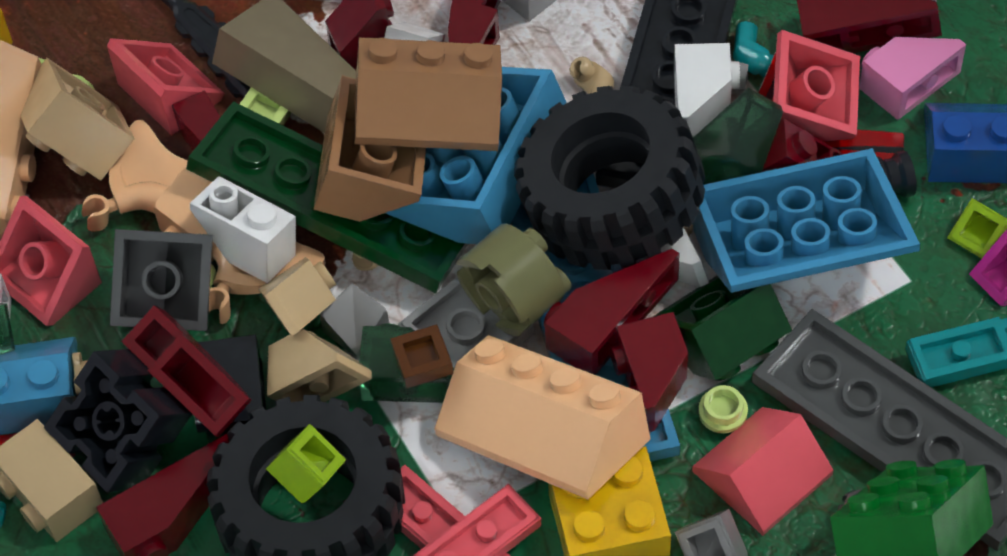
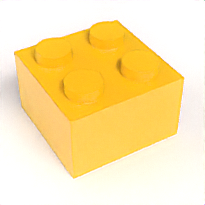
M642 447L588 500L548 483L550 502L564 556H670L671 533L647 447Z

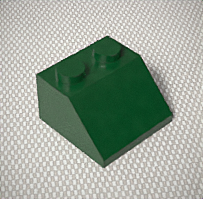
M718 276L713 277L709 280L708 284L696 288L653 316L674 312L688 350V369L694 375L715 381L726 380L736 375L741 370L740 365L753 356L763 355L772 351L779 345L778 340L792 331L771 284L731 293Z

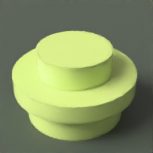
M727 385L716 386L701 398L698 409L699 418L702 424L713 432L731 433L745 423L748 415V405L745 398L735 388Z

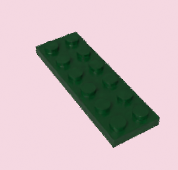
M234 101L189 155L187 170L211 182L220 176L296 216L297 225L435 294L468 246L466 243L455 242L385 213L358 222L313 210L323 145Z

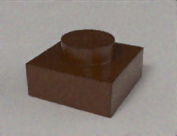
M437 324L390 338L392 350L406 389L454 374L452 361Z

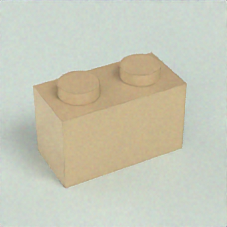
M38 419L0 445V491L8 500L16 495L24 506L20 508V512L34 531L38 533L45 529L55 542H58L98 512L96 507L102 504L103 501L95 482L44 429V425Z

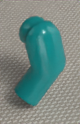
M747 21L740 22L736 26L733 59L734 61H739V63L748 64L749 73L753 75L759 74L765 78L774 55L770 54L768 49L756 43L757 25Z

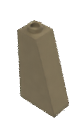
M261 0L219 28L212 64L325 133L327 115L341 76L344 75L356 79V70L283 0Z

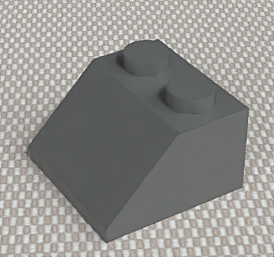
M115 229L110 326L135 327L155 305L166 311L185 330L208 331L213 235Z

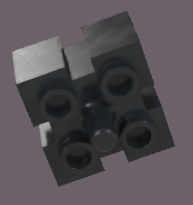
M129 349L94 351L74 380V383L81 389V392L78 396L63 397L44 426V429L68 453L83 452L88 457L82 468L107 493L127 490L149 478L163 458L157 452L156 447L158 444L173 443L192 416V413L165 387L153 388L150 381L153 375L148 371L149 368Z

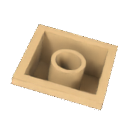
M49 58L44 60L21 113V118L27 131L25 136L40 150L48 152L50 149H53L64 156L63 162L77 174L85 176L88 172L101 181L135 138L118 105Z

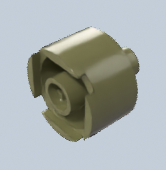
M507 223L500 224L457 260L456 265L463 266L456 272L457 277L473 304L483 315L491 309L501 318L495 325L512 336L523 334L547 313L555 303L562 300L572 287L566 274L558 267H555L545 254L548 250V245L544 238L532 228L522 232Z

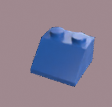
M925 103L924 119L928 182L1007 183V104Z

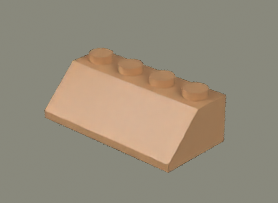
M0 40V238H2L19 197L25 196L28 182H33L36 174V159L33 155L35 145L25 136L27 131L22 121L21 113L41 67L38 56Z
M487 335L456 362L454 374H452L434 428L436 436L587 500L651 440L641 392Z

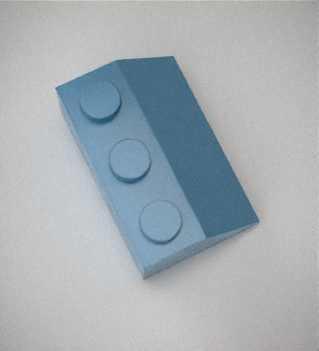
M76 337L0 347V435L20 432L36 419L45 426L63 397L77 396L74 386V367L72 361V353L78 352Z

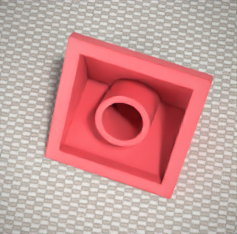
M785 30L778 32L773 97V115L778 122L785 118L801 129L807 130L821 141L846 140L857 136L860 56Z
M110 38L107 44L118 85L171 136L179 131L172 104L206 91L212 104L216 105L225 94L171 43Z
M20 196L0 240V273L10 296L43 324L52 326L102 282L90 247L28 196Z
M761 407L740 428L728 435L692 466V472L762 536L829 479L834 471L801 414Z

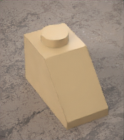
M305 257L258 290L283 327L293 336L336 300L330 289L337 284L321 261L313 266L311 261Z
M301 329L293 336L288 335L268 346L267 397L273 400L290 397L291 402L303 401V395H320L321 402H327L332 397H337L372 379V371L339 347L305 329Z

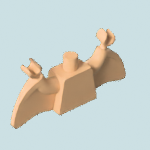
M144 120L134 121L129 128L135 139L109 170V184L113 198L107 200L102 195L93 194L86 197L83 202L82 217L90 215L87 219V229L93 232L105 229L108 225L109 213L119 210L120 214L135 210H145L156 215L159 229L162 232L207 234L191 212L190 202L212 182L187 170L188 161L166 149ZM212 242L211 262L215 260L218 269L213 281L215 287L210 288L209 312L219 309L220 324H225L231 317L229 293L237 295L260 294L261 292L258 289L266 283L230 264L216 244ZM296 242V256L272 279L305 257L311 261L313 266L320 261L325 266L324 254Z

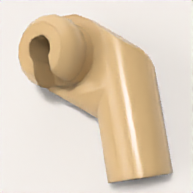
M582 56L576 58L571 63L569 68L570 75L574 78V82L586 93L597 92V87L612 86L614 89L612 75L596 62Z

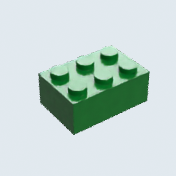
M961 459L944 460L936 463L934 467H917L915 461L890 463L886 465V469L880 475L869 480L866 487L858 494L849 497L847 503L830 517L836 556H963L994 525L985 465L966 466V462Z

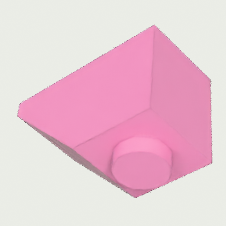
M894 37L881 48L874 47L865 55L861 63L862 71L859 89L895 119L899 120L961 72L966 44L960 39Z

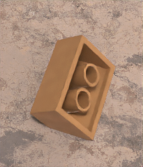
M359 37L356 69L355 144L498 151L502 90L501 46L482 43L470 44L432 40L415 41Z
M342 75L327 115L313 210L360 222L419 202L422 195L426 148L355 144L356 79Z

